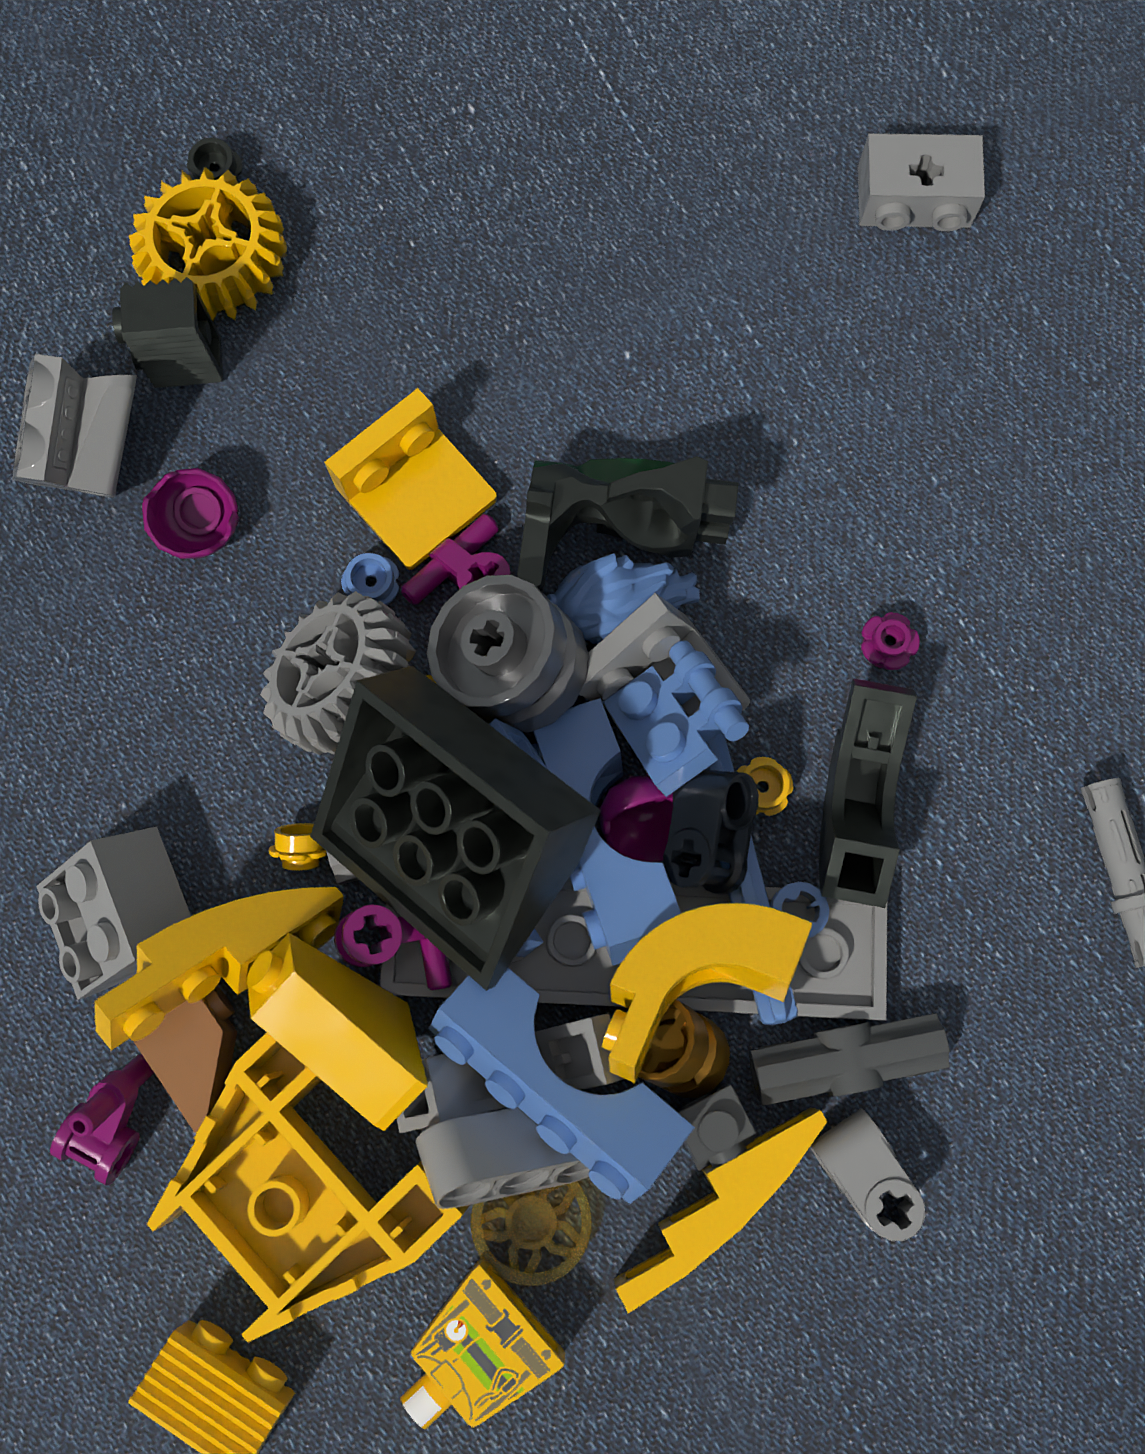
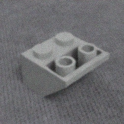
M157 827L91 840L36 886L39 892L38 905L44 921L51 925L60 950L59 964L62 974L67 981L72 983L77 1000L120 984L137 974V944L161 930L191 917Z

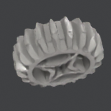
M356 591L349 596L338 592L331 598L329 603L318 600L310 615L300 613L298 625L291 632L284 631L286 639L282 646L272 650L275 661L263 673L269 683L262 689L260 694L267 702L263 714L271 720L272 727L280 732L279 735L282 738L297 745L306 752L312 751L318 755L328 752L335 755L357 680L409 667L408 662L416 653V650L409 643L412 633L405 627L404 622L395 616V612L383 602L379 601L377 603L371 597L363 596Z

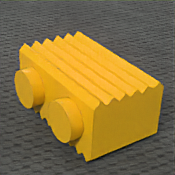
M187 1320L169 1336L168 1341L153 1361L152 1366L145 1374L144 1379L138 1385L128 1403L201 1454H258L295 1395V1392L292 1388L284 1386L287 1376L275 1364L261 1357H254L252 1362H250L249 1359L242 1357L238 1351L230 1349L229 1347L233 1340L222 1328L206 1320H200L198 1324Z

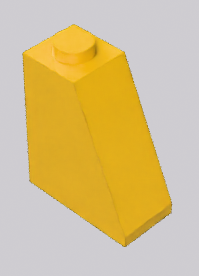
M288 933L272 951L263 952L254 961L246 980L251 1019L371 1124L385 1131L428 1087L407 1002L291 933Z

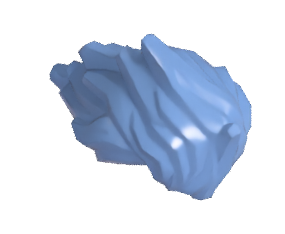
M613 553L591 561L584 566L580 565L570 571L558 586L555 594H549L547 598L568 615L583 633L585 641L598 644L654 593L678 609L684 604L698 603L700 591L695 587L697 575L693 572L679 576L677 569H674L668 562L656 565L652 563H633L629 556L625 555L616 558Z

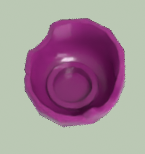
M200 468L181 469L165 474L144 497L142 503L145 532L158 549L180 559H201L213 555L227 544L235 533L239 522L236 496L222 478Z
M649 775L631 776L610 788L600 807L601 831L607 845L621 855L638 861L658 863L663 861V854L668 842L673 811V793L666 797L655 786Z

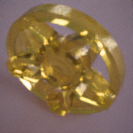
M578 1181L566 1184L569 1189L561 1203L553 1206L546 1198L550 1192L563 1185L541 1189L539 1194H535V1191L527 1192L526 1195L520 1196L517 1199L514 1196L504 1197L503 1200L510 1206L509 1209L498 1206L482 1214L485 1202L473 1204L471 1212L472 1239L478 1255L485 1261L493 1273L514 1284L539 1286L556 1281L575 1267L587 1248L592 1223L590 1205ZM574 1197L578 1202L581 1212L580 1234L568 1221L557 1219V1216L567 1212ZM495 1218H505L506 1230L502 1232L482 1228V1224ZM556 1229L563 1230L576 1244L575 1247L555 1243L552 1237ZM511 1239L512 1244L508 1248L509 1267L501 1263L492 1254L485 1240L503 1243ZM543 1246L551 1254L567 1257L552 1269L534 1273L542 1258L541 1247ZM519 1248L532 1250L533 1253L524 1272H519Z

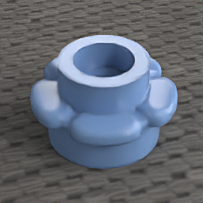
M363 553L353 558L347 565L341 579L342 589L347 595L356 591L363 596L371 597L377 603L381 601L388 605L396 598L399 592V585L396 583V580L399 578V571L395 563L389 558L375 553ZM370 577L377 579V583L372 587L366 585V580Z

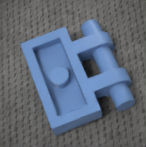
M685 640L675 643L669 651V656L676 665L674 674L664 680L652 665L603 701L655 786L666 797L718 760L707 744L709 740L722 732L727 740L736 741L745 736L749 729L748 723L741 715L742 704L734 692L729 688L721 687L715 678V666L708 656L703 652L696 651L691 643ZM696 695L701 701L700 710L689 717L682 704Z

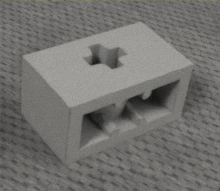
M868 133L858 164L859 226H877L887 231L899 230L904 227H933L936 230L945 232L960 228H970L985 198L983 135Z

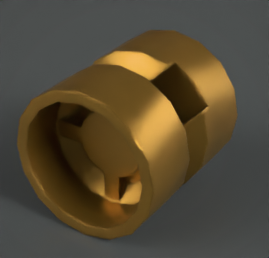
M675 1000L666 1010L660 1021L638 1077L682 1098H698L713 1091L723 1080L729 1066L730 1047L725 1033L710 1019L695 1012L682 1002Z

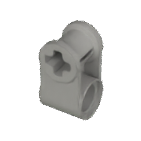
M862 1108L814 1140L810 1149L837 1189L842 1194H845L861 1220L872 1231L890 1241H904L913 1237L921 1229L925 1219L923 1199L895 1159V1153L882 1132ZM884 1192L896 1198L903 1197L904 1199L897 1206L901 1217L896 1222H892L884 1216L879 1218L876 1216L884 1208L879 1199Z

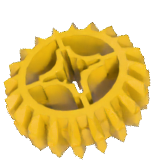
M206 167L200 179L192 180L182 170L181 184L174 187L161 180L160 190L163 195L160 198L144 196V206L148 213L133 214V225L137 232L129 235L130 247L134 253L131 256L133 259L132 265L138 276L142 277V284L145 286L151 280L157 285L162 279L169 284L174 278L181 283L188 277L193 281L213 322L217 312L225 310L228 317L235 320L237 314L236 306L243 303L256 310L257 300L254 295L257 292L272 295L273 284L270 277L283 276L282 271L284 267L280 258L287 256V245L283 237L284 227L280 216L276 215L269 197L265 193L258 194L256 186L251 183L249 178L238 183L236 176L232 175L228 169L218 180H215L213 172H210ZM233 220L244 224L251 230L249 241L240 239L237 232L232 231L231 225ZM170 251L178 252L184 260L186 266L183 273L168 266Z

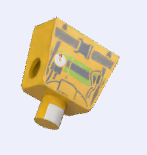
M483 1255L415 1343L411 1355L425 1374L400 1399L411 1418L423 1429H427L451 1405L466 1423L473 1428L557 1373L564 1366L565 1351Z

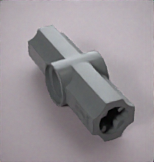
M937 1013L869 1026V1022L836 1027L814 1032V1038L794 1042L787 1041L748 1051L754 1089L757 1093L759 1104L762 1106L827 1093L828 1097L864 1092L883 1087V1081L913 1077L950 1068L948 1040Z

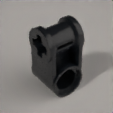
M705 769L673 792V811L668 842L663 854V866L668 879L673 884L682 888H697L702 885L705 890L719 895L729 894L738 889L747 873L750 838L759 799L757 785L750 775L741 772ZM681 857L697 858L696 864L682 862ZM715 861L727 862L730 864V868L715 867Z

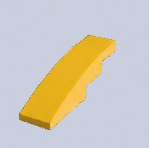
M810 1107L756 1137L754 1142L746 1145L747 1150L733 1160L715 1168L709 1165L702 1169L713 1192L658 1223L669 1247L614 1278L615 1288L628 1313L687 1276L746 1225L788 1179L826 1125L827 1120L821 1110Z

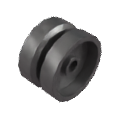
M513 575L485 576L459 589L442 606L430 629L427 649L431 675L438 686L488 724L497 719L522 732H532L554 723L574 704L586 681L589 659L583 633L568 615L557 605L553 604L534 584Z

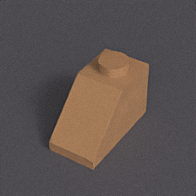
M218 986L206 997L195 1003L185 1001L167 1013L162 1023L151 1034L141 1040L133 1041L194 1132L198 1131L204 1118L210 1115L226 1086L224 1082L230 1073L237 1030L228 1018L235 1013L234 1008Z

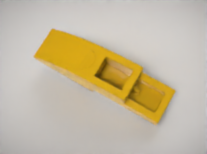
M337 887L297 888L268 892L234 900L202 911L161 930L137 944V974L94 1001L95 1029L97 1034L111 1051L128 1039L132 1041L141 1040L151 1034L162 1023L167 1013L185 1001L195 1003L206 997L218 985L221 977L239 995L248 988L246 983L247 975L257 957L265 951H272L288 933L316 949H319L331 940L339 923L344 895Z

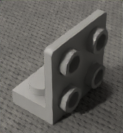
M656 593L588 652L586 681L579 695L590 701L601 698L603 703V701L652 665L665 680L674 674L676 666L669 656V651L675 643L685 640L690 642L696 651L703 652L708 656L715 666L716 680L721 687L729 688L734 692L742 704V711L750 704L749 697L687 615ZM695 695L682 704L689 717L700 710L701 701ZM603 703V706H604L605 710L607 711V713L609 714V716L612 718V720H613L614 723L616 724L615 720L613 719V717L611 716V714L609 713L608 709L606 708V706H605L604 703Z

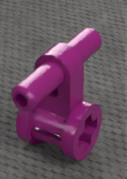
M482 514L454 540L446 538L429 554L431 561L401 587V593L405 599L412 605H418L446 578L461 589L463 586L485 576L512 575L509 564L502 556L492 552H481L473 555L498 532L496 521L490 515Z
M363 906L344 916L335 929V949L340 958L349 965L369 967L383 963L395 955L401 944L420 941L427 988L433 991L449 988L453 984L448 957L403 917H396L392 911L383 906ZM364 920H366L369 930H379L381 935V941L371 945V954L367 944H356L354 940V932L364 928Z
M142 1054L135 1056L121 1070L107 1073L92 1087L86 1103L78 1104L69 1113L58 1129L50 1147L51 1156L62 1162L69 1158L95 1171L94 1179L106 1186L112 1184L123 1171L139 1140V1132L126 1125L138 1096V1088L154 1074V1071Z

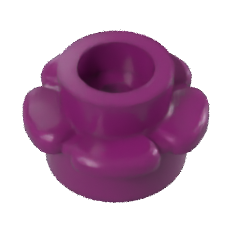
M889 612L884 617L874 616L865 623L861 631V635L864 637L861 644L864 657L871 664L882 669L898 670L905 667L910 661L909 657L915 655L919 650L920 638L918 632L911 629L909 619L899 613ZM885 637H894L895 644L892 646L887 645Z

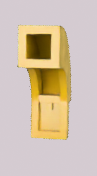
M726 903L699 907L681 913L654 928L627 954L610 982L611 1001L629 1009L627 1013L619 1009L615 1011L604 1036L602 1048L611 1051L609 1054L610 1073L635 1083L664 1013L679 996L694 987L715 982L733 983L784 1002L813 923L770 907L754 904Z

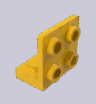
M419 388L410 393L324 462L335 488L408 570L416 568L446 538H453L497 501L495 490L439 430L434 406Z

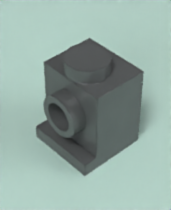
M721 1083L713 1091L698 1098H693L674 1108L677 1113L695 1127L684 1141V1145L698 1171L709 1165L715 1168L733 1160L747 1150L746 1145L754 1142L752 1135L756 1134L730 1084Z

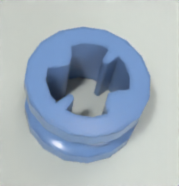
M799 881L787 884L775 893L770 901V907L782 911L783 902L792 903L799 895L808 898L811 903L806 908H814L815 910L814 920L809 921L813 924L808 939L814 937L823 930L828 921L829 906L827 898L822 897L820 889L811 883Z

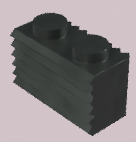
M186 277L180 283L174 278L168 284L162 279L156 285L150 280L145 286L138 281L133 287L125 282L120 288L121 307L113 308L112 321L118 343L127 344V347L130 348L135 369L144 370L147 378L150 379V383H153L154 388L222 382L221 336L193 281Z

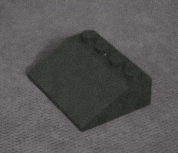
M409 666L357 680L310 837L487 991L496 986L579 864L601 810L415 667Z

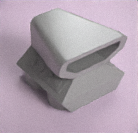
M35 354L29 364L12 480L103 497H115L137 375H106L83 379L62 357Z

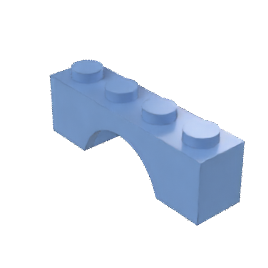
M601 698L571 707L554 723L533 731L535 743L531 745L547 769L596 807L608 788L623 776L620 748ZM594 826L580 862L569 878L574 892L586 888L593 908L582 913L594 950L606 946L614 966L622 963L632 948L650 931L665 921L681 914L663 863L643 862L621 855L604 842Z
M509 968L506 969L496 986L487 991L468 975L439 1007L428 1028L436 1035L434 1040L438 1048L452 1061L460 1065H464L467 1062L486 1079L485 1086L497 1101L510 1109L518 1107L538 1124L536 1130L539 1136L551 1148L562 1154L570 1152L590 1170L588 1172L590 1180L604 1194L617 1200L623 1198L627 1203L631 1204L646 1193L695 1127L644 1083L621 1093L596 1095L582 1092L563 1082L547 1066L536 1043L534 1017L540 994Z

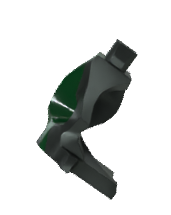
M698 456L678 463L633 458L590 459L578 466L561 462L535 460L530 487L527 492L526 516L517 577L534 584L543 593L547 567L556 546L573 526L580 523H597L596 533L625 539L641 550L662 554L668 558L691 556L695 541L726 545L730 524H733L739 483L707 479L708 461Z

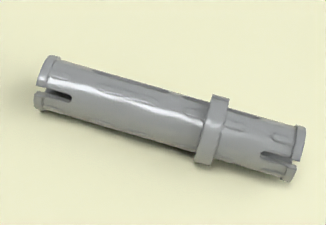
M1113 778L1082 787L1080 790L1089 811L1101 856L1112 885L1111 888L1115 901L1110 902L1113 913L1120 914L1130 943L1135 968L1145 966V860L1125 800L1126 797L1121 779Z

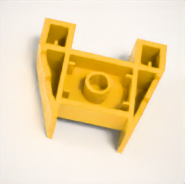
M268 1033L264 1034L235 1062L224 1082L226 1086L210 1115L204 1118L193 1138L195 1142L176 1177L170 1180L147 1222L149 1228L155 1231L177 1219L185 1211L265 1303L268 1309L241 1334L247 1342L288 1324L297 1317L332 1300L336 1301L390 1272L392 1274L413 1264L470 1206L466 1205L451 1209L438 1208L435 1205L422 1161L377 1203L293 1109L322 1080Z

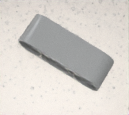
M518 1107L516 1109L498 1110L440 1122L423 1131L415 1142L435 1205L440 1209L457 1208L570 1184L589 1177L588 1172L590 1170L570 1152L562 1154L551 1148L539 1136L536 1130L538 1124Z

